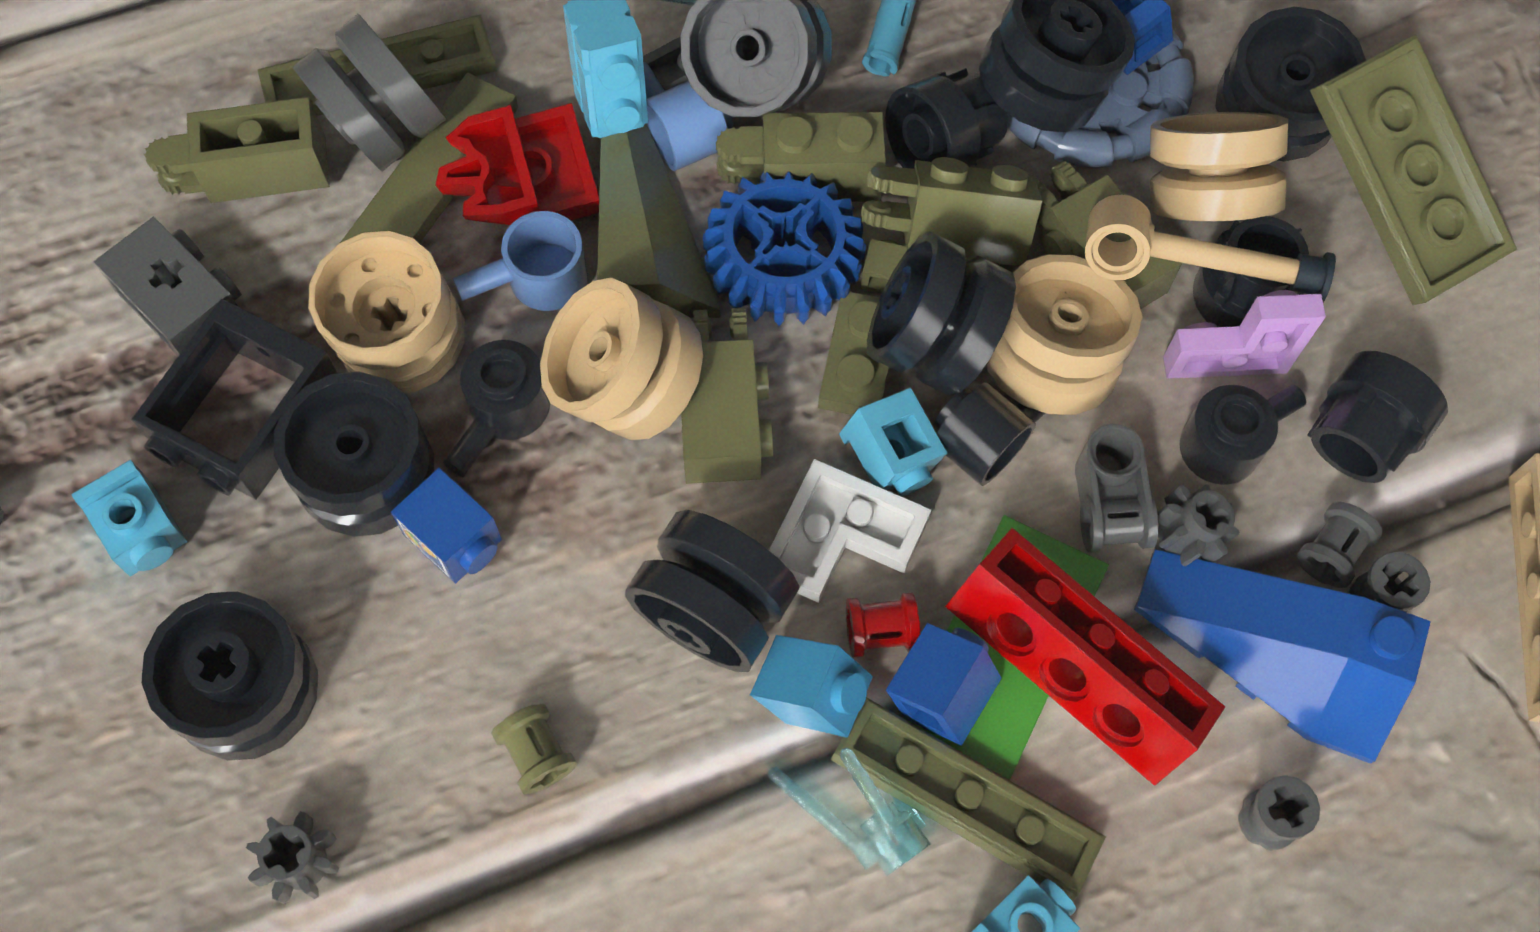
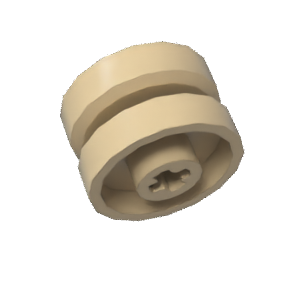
M1219 112L1182 115L1153 122L1150 126V157L1165 166H1169V168L1161 170L1152 176L1150 180V211L1158 216L1177 220L1234 221L1274 215L1285 210L1287 174L1268 164L1277 161L1287 154L1288 118L1265 113Z
M1048 254L1028 260L1013 272L1016 283L1013 308L1005 331L990 360L987 362L988 372L1001 390L1023 406L1047 414L1077 415L1097 408L1112 394L1121 374L1124 360L1128 358L1138 337L1143 318L1138 298L1124 280H1109L1097 275L1084 258L1075 255Z
M613 278L592 281L571 296L556 315L545 338L540 362L542 388L552 405L588 422H593L629 440L650 439L672 425L687 407L696 389L703 361L701 335L690 317L651 299L649 295Z

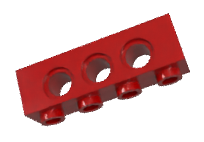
M1013 528L1008 531L983 559L945 606L1154 786L1199 749L1226 707Z

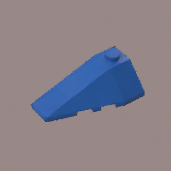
M1156 549L1152 553L1134 609L1197 658L1205 657L1236 680L1238 683L1235 687L1251 699L1260 698L1289 720L1287 726L1304 739L1370 764L1376 761L1416 683L1431 623L1429 620L1365 597L1200 559H1196L1189 565L1183 566L1180 555Z

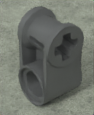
M1108 424L1099 427L1092 433L1075 464V476L1080 500L1081 534L1083 544L1088 553L1101 551L1102 545L1138 543L1142 549L1154 548L1157 543L1158 515L1155 500L1150 490L1144 454L1145 448L1141 438L1134 430L1124 425ZM1102 452L1115 456L1119 460L1122 470L1114 471L1103 467L1098 462L1096 454Z

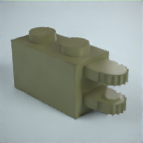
M309 97L187 113L186 134L171 135L166 139L163 137L158 140L154 139V142L149 143L148 148H145L146 153L144 156L146 157L147 164L154 172H159L156 175L159 179L158 182L166 192H171L172 195L174 193L180 195L181 192H185V194L205 192L210 203L330 187L326 137Z
M883 112L769 113L763 115V126H740L739 129H735L733 126L732 129L726 128L725 131H721V135L717 136L716 150L717 155L720 156L718 157V162H716L718 176L722 177V181H727V184L733 183L735 185L737 182L740 183L742 177L755 185L760 184V176L763 171L764 174L768 172L773 180L783 179L784 175L789 171L794 176V180L804 181L813 173L817 180V188L819 189L835 183V187L838 190L837 200L851 198V202L881 200L882 192L872 190L866 183L870 168H873V166L878 167V165L885 166L886 164Z
M948 157L936 158L932 162L915 160L914 169L880 165L869 169L866 183L868 187L885 194L891 193L892 195L908 196L907 203L881 202L880 200L867 201L863 203L860 218L862 222L872 227L903 231L906 250L920 236L931 231L963 247L966 260L980 256L992 263L1021 266L1028 260L1042 204V198L1034 175L1011 165H997L993 167V170L968 167L964 162Z
M1062 161L1050 169L1051 174H1049L1054 185L1053 187L1061 194L1062 201L1059 202L1050 190L1046 189L1045 184H1042L1040 180L1035 178L1042 198L1037 220L1043 227L1040 240L1046 255H1075L1086 259L1085 246L1091 210L1099 201L1106 197L1125 194L1108 174L1089 185L1070 163ZM1120 232L1105 236L1114 242H1124L1132 238ZM1150 257L1147 265L1139 274L1124 280L1137 296L1140 309L1168 293L1182 263Z
M732 308V315L729 317L730 337L733 338V341L709 342L712 338L711 319L707 316V310H694V325L701 335L703 361L699 382L687 407L681 413L686 484L761 480V457H773L771 419H759L757 401L769 399L767 362L755 363L753 339L748 340L746 308Z

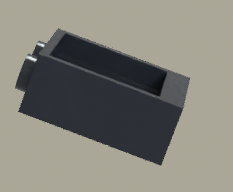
M221 299L131 420L148 439L144 444V448L162 462L177 468L184 461L199 469L196 475L218 492L230 496L234 489L257 500L279 468L274 457V430L285 406L305 386L330 374H337V371L326 351ZM237 353L290 379L294 383L236 463L179 432Z

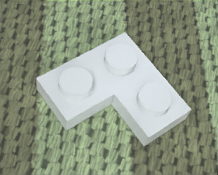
M814 459L769 551L777 556L794 574L800 586L797 593L819 603L845 548L904 573L927 525L932 510Z

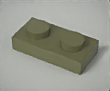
M849 292L846 298L840 297L819 394V409L854 415L858 408L883 399L889 367L873 360L867 354L868 332L879 297Z

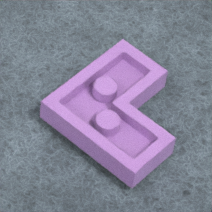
M1290 290L1274 291L1256 298L1240 326L1217 327L1213 323L1202 322L1189 325L1184 329H1177L1163 356L1166 378L1288 373L1326 318L1322 295H1297L1294 291Z

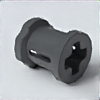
M1335 502L1324 513L1326 524L1314 542L1304 544L1298 552L1297 558L1300 561L1301 568L1317 581L1335 588H1347L1355 577L1354 565L1366 547H1372L1379 541L1382 536V528L1374 517L1360 507L1350 503Z
M1391 552L1379 557L1372 564L1369 571L1355 579L1349 593L1371 600L1376 599L1379 603L1407 612L1420 605L1426 599L1430 591L1431 581L1428 571L1419 560L1410 554ZM1402 572H1407L1408 577L1401 582L1397 577ZM1385 585L1391 589V591L1394 593L1393 595L1389 594L1385 590Z
M1279 776L1272 778L1263 784L1260 789L1245 797L1242 809L1238 814V821L1242 833L1252 844L1260 845L1270 851L1285 848L1295 839H1300L1314 830L1319 821L1320 805L1317 795L1308 784L1296 777ZM1283 807L1288 819L1279 818L1274 820L1268 808L1278 809Z

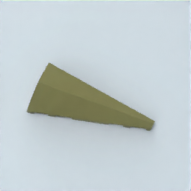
M647 123L641 128L601 138L597 280L613 278L649 295L651 299L663 303L690 318H694V310H707L709 318H720L719 300Z

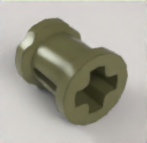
M534 704L518 710L506 717L491 732L497 745L506 746L522 777L517 784L523 795L536 793L548 788L566 777L577 766L572 753H563L547 723L551 715L545 704Z

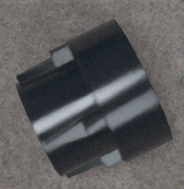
M967 68L950 75H946V72H939L896 90L887 103L885 123L890 146L902 168L914 169L915 160L932 162L940 157L954 158L964 162L968 167L977 166L976 160L995 152L993 146L999 144L1005 137L1008 127V114L996 104L986 91L980 73L973 72L968 74Z
M1270 216L1247 219L1241 223L1235 220L1230 229L1222 232L1217 242H1215L1217 244L1296 259L1300 253L1309 255L1307 243L1301 235L1302 229L1299 228L1297 230L1286 221ZM1201 266L1193 283V297L1199 313L1206 322L1213 323L1217 327L1240 326L1257 297L1274 291L1290 290V284ZM1295 292L1297 295H1304V293Z
M1362 351L1352 356L1329 387L1327 398L1319 407L1320 416L1307 436L1311 438L1312 444L1319 455L1341 473L1362 482L1378 483L1383 481L1390 471L1394 472L1409 454L1417 453L1425 447L1447 416L1448 404L1436 383L1414 365L1387 353Z

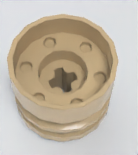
M391 231L365 232L339 243L319 262L309 284L308 309L317 330L336 352L338 358L344 363L349 372L360 371L382 377L390 381L403 393H414L438 382L456 364L465 343V319L432 254L415 239Z

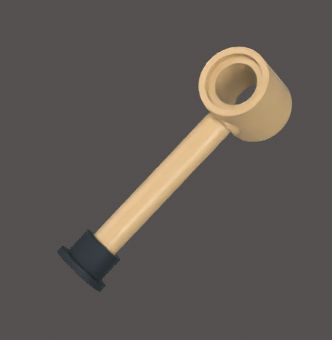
M1112 195L1102 199L1093 207L1089 215L1085 258L1089 267L1097 275L1105 279L1126 280L1132 278L1145 268L1150 257L1287 283L1290 284V291L1304 294H1321L1323 302L1332 284L1336 264L1334 253L1326 252L1323 258L1300 253L1296 259L1155 232V225L1151 224V215L1148 208L1137 198L1128 195ZM1120 232L1132 238L1124 242H1114L1105 236Z

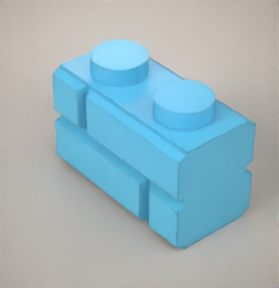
M626 0L568 1L567 4L563 5L571 70L573 72L574 93L581 111L584 112V119L591 136L603 138L644 127L648 123L642 39L633 16L630 15V9Z

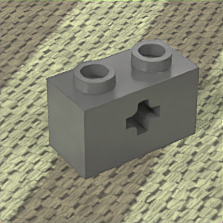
M154 216L93 261L115 292L177 356L180 355L221 299L237 306L235 300L242 296L238 287L222 269L217 266L209 272L199 262L204 258V255L183 230L178 229L171 234Z

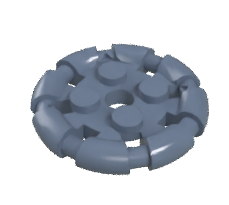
M1173 30V42L1130 74L1126 75L1122 72L1120 77L1109 88L1108 95L1096 114L1084 127L1066 133L1043 131L1019 122L1008 114V128L1034 150L1039 146L1055 154L1054 160L1059 162L1066 161L1071 165L1092 168L1111 167L1113 161L1125 158L1129 162H1135L1150 155V126L1153 122L1188 114L1194 89L1192 64L1190 60L1182 58L1180 52L1183 49V43ZM1160 64L1161 69L1148 72L1146 65ZM1141 104H1143L1145 106L1152 108L1153 110L1147 112L1145 110L1140 109L1139 107ZM1116 131L1117 136L1110 138L1108 133Z

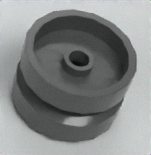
M357 14L335 32L336 44L353 63L355 68L346 73L327 51L315 48L295 64L293 69L317 98L314 101L333 126L351 145L356 144L371 162L383 172L405 154L404 142L385 120L387 117L394 113L413 135L421 138L428 135L444 122L446 118L360 14Z

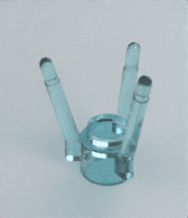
M850 748L842 749L840 758L875 812L873 816L860 825V828L867 836L865 840L860 838L779 768L772 767L769 769V778L852 850L865 870L877 862L884 874L888 876L931 844L921 830L927 825L917 811L893 796L894 803L887 804L873 780Z

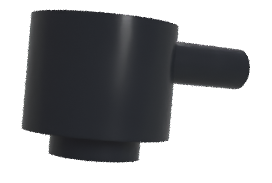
M496 340L483 344L468 356L461 370L460 384L474 421L443 461V464L456 475L464 477L492 438L501 440L520 439L536 431L545 421L550 409V401L542 388L540 360L529 347L512 340Z
M984 382L974 390L966 387L962 392L955 394L940 411L934 425L939 429L937 435L947 451L946 456L978 484L984 486L992 481L1018 454L1033 433L1036 426L1035 422L1046 413L1023 406L1020 403L1015 406L990 384Z
M1223 385L1212 389L1202 397L1182 430L1179 445L1185 464L1199 478L1214 484L1229 485L1246 479L1273 446L1278 434V422L1306 405V397L1303 391L1296 385H1290L1271 398L1266 399L1255 390L1241 385Z

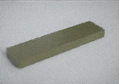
M481 14L381 39L422 90L462 80L467 72L474 76H479L497 71ZM341 49L328 52L346 73L355 68ZM301 59L257 69L265 103L309 97L316 116L324 115L314 102L317 98L293 69V66Z
M467 72L439 109L446 120L424 138L418 137L341 242L365 232L391 231L411 237L420 244L455 196L444 195L435 186L439 167L466 156L450 145L446 136L468 116L511 105L513 113H515L518 109L516 96Z
M867 697L862 709L857 714L848 738H842L831 758L835 763L1027 876L1029 875L1037 882L1042 883L1045 879L1051 880L1071 900L1078 897L1106 838L1105 835Z

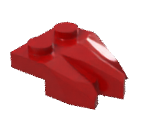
M572 103L515 118L511 105L468 116L446 136L450 145L466 156L439 167L435 186L444 195L470 197L463 202L462 216L466 220L511 225L518 218L537 211L555 212L567 217L571 221L599 213V195Z

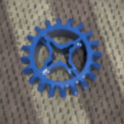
M763 171L760 176V184L757 185L742 177L741 182L738 184V194L724 191L723 196L720 198V208L711 209V213L708 216V229L703 234V249L707 253L704 256L705 269L708 275L713 276V285L718 295L729 293V304L732 308H741L750 304V316L754 322L762 317L765 311L773 313L774 322H776L778 327L784 322L786 314L795 313L796 318L804 325L809 319L810 308L815 309L826 317L827 313L831 310L832 299L840 301V297L846 298L849 294L850 284H856V281L859 280L862 267L860 263L865 258L866 244L863 243L864 239H862L863 224L861 218L853 217L854 206L851 203V198L837 200L838 190L835 187V183H831L821 189L817 188V180L813 173L804 181L794 180V176L789 171L784 175L783 179L773 180L768 172L764 174ZM817 230L826 238L832 252L828 258L818 252V245L812 241L813 234ZM742 236L751 241V248L755 250V259L750 264L742 258L736 248Z

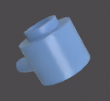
M643 62L648 113L647 125L656 147L668 167L673 171H677L716 154L717 136H720L721 131H725L726 128H733L732 116L708 106L693 90L689 81L664 90L649 65Z
M537 211L518 218L506 230L501 244L502 259L453 277L454 284L462 301L510 282L514 295L524 305L536 310L553 311L563 308L574 293L586 286L588 273L581 235L575 224L561 214L550 211Z

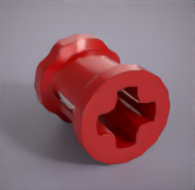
M913 592L902 593L900 599L896 601L861 604L858 598L846 599V627L852 658L863 657L865 651L869 649L904 646L907 652L911 650L920 635L918 607Z

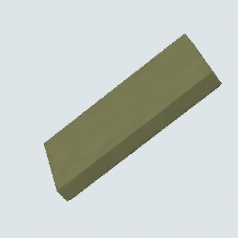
M1417 35L1400 41L1310 90L1412 305L1430 301L1517 250Z

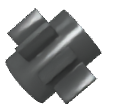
M1205 484L1193 494H1191L1186 486L1181 485L1164 498L1166 506L1157 512L1159 524L1158 538L1161 548H1164L1169 553L1180 555L1183 566L1189 565L1199 557L1204 561L1214 563L1228 553L1225 544L1238 536L1240 531L1234 527L1235 515L1233 506L1224 496L1212 491L1210 485Z
M299 812L293 826L282 825L273 817L268 818L267 827L269 832L264 835L260 843H247L246 849L257 855L259 868L253 870L248 876L249 881L257 886H264L275 880L272 888V899L282 904H286L289 901L293 889L302 890L308 896L316 899L319 897L316 884L325 873H337L339 870L337 865L328 860L325 851L326 848L332 846L337 840L336 836L328 829L320 830L310 836L313 829V818L305 812ZM297 845L301 848L296 854L299 866L295 870L289 871L284 867L290 862L287 850Z

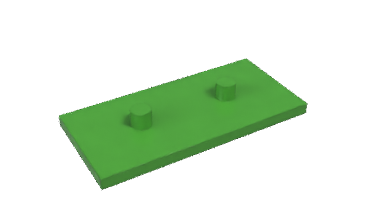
M1003 515L981 562L1008 531L1013 528L1093 596L1096 595L1109 564ZM954 615L947 629L948 632L952 633L954 628H962L981 638ZM984 641L989 647L988 654L1002 679L962 746L916 724L914 725L1010 780L1049 695Z

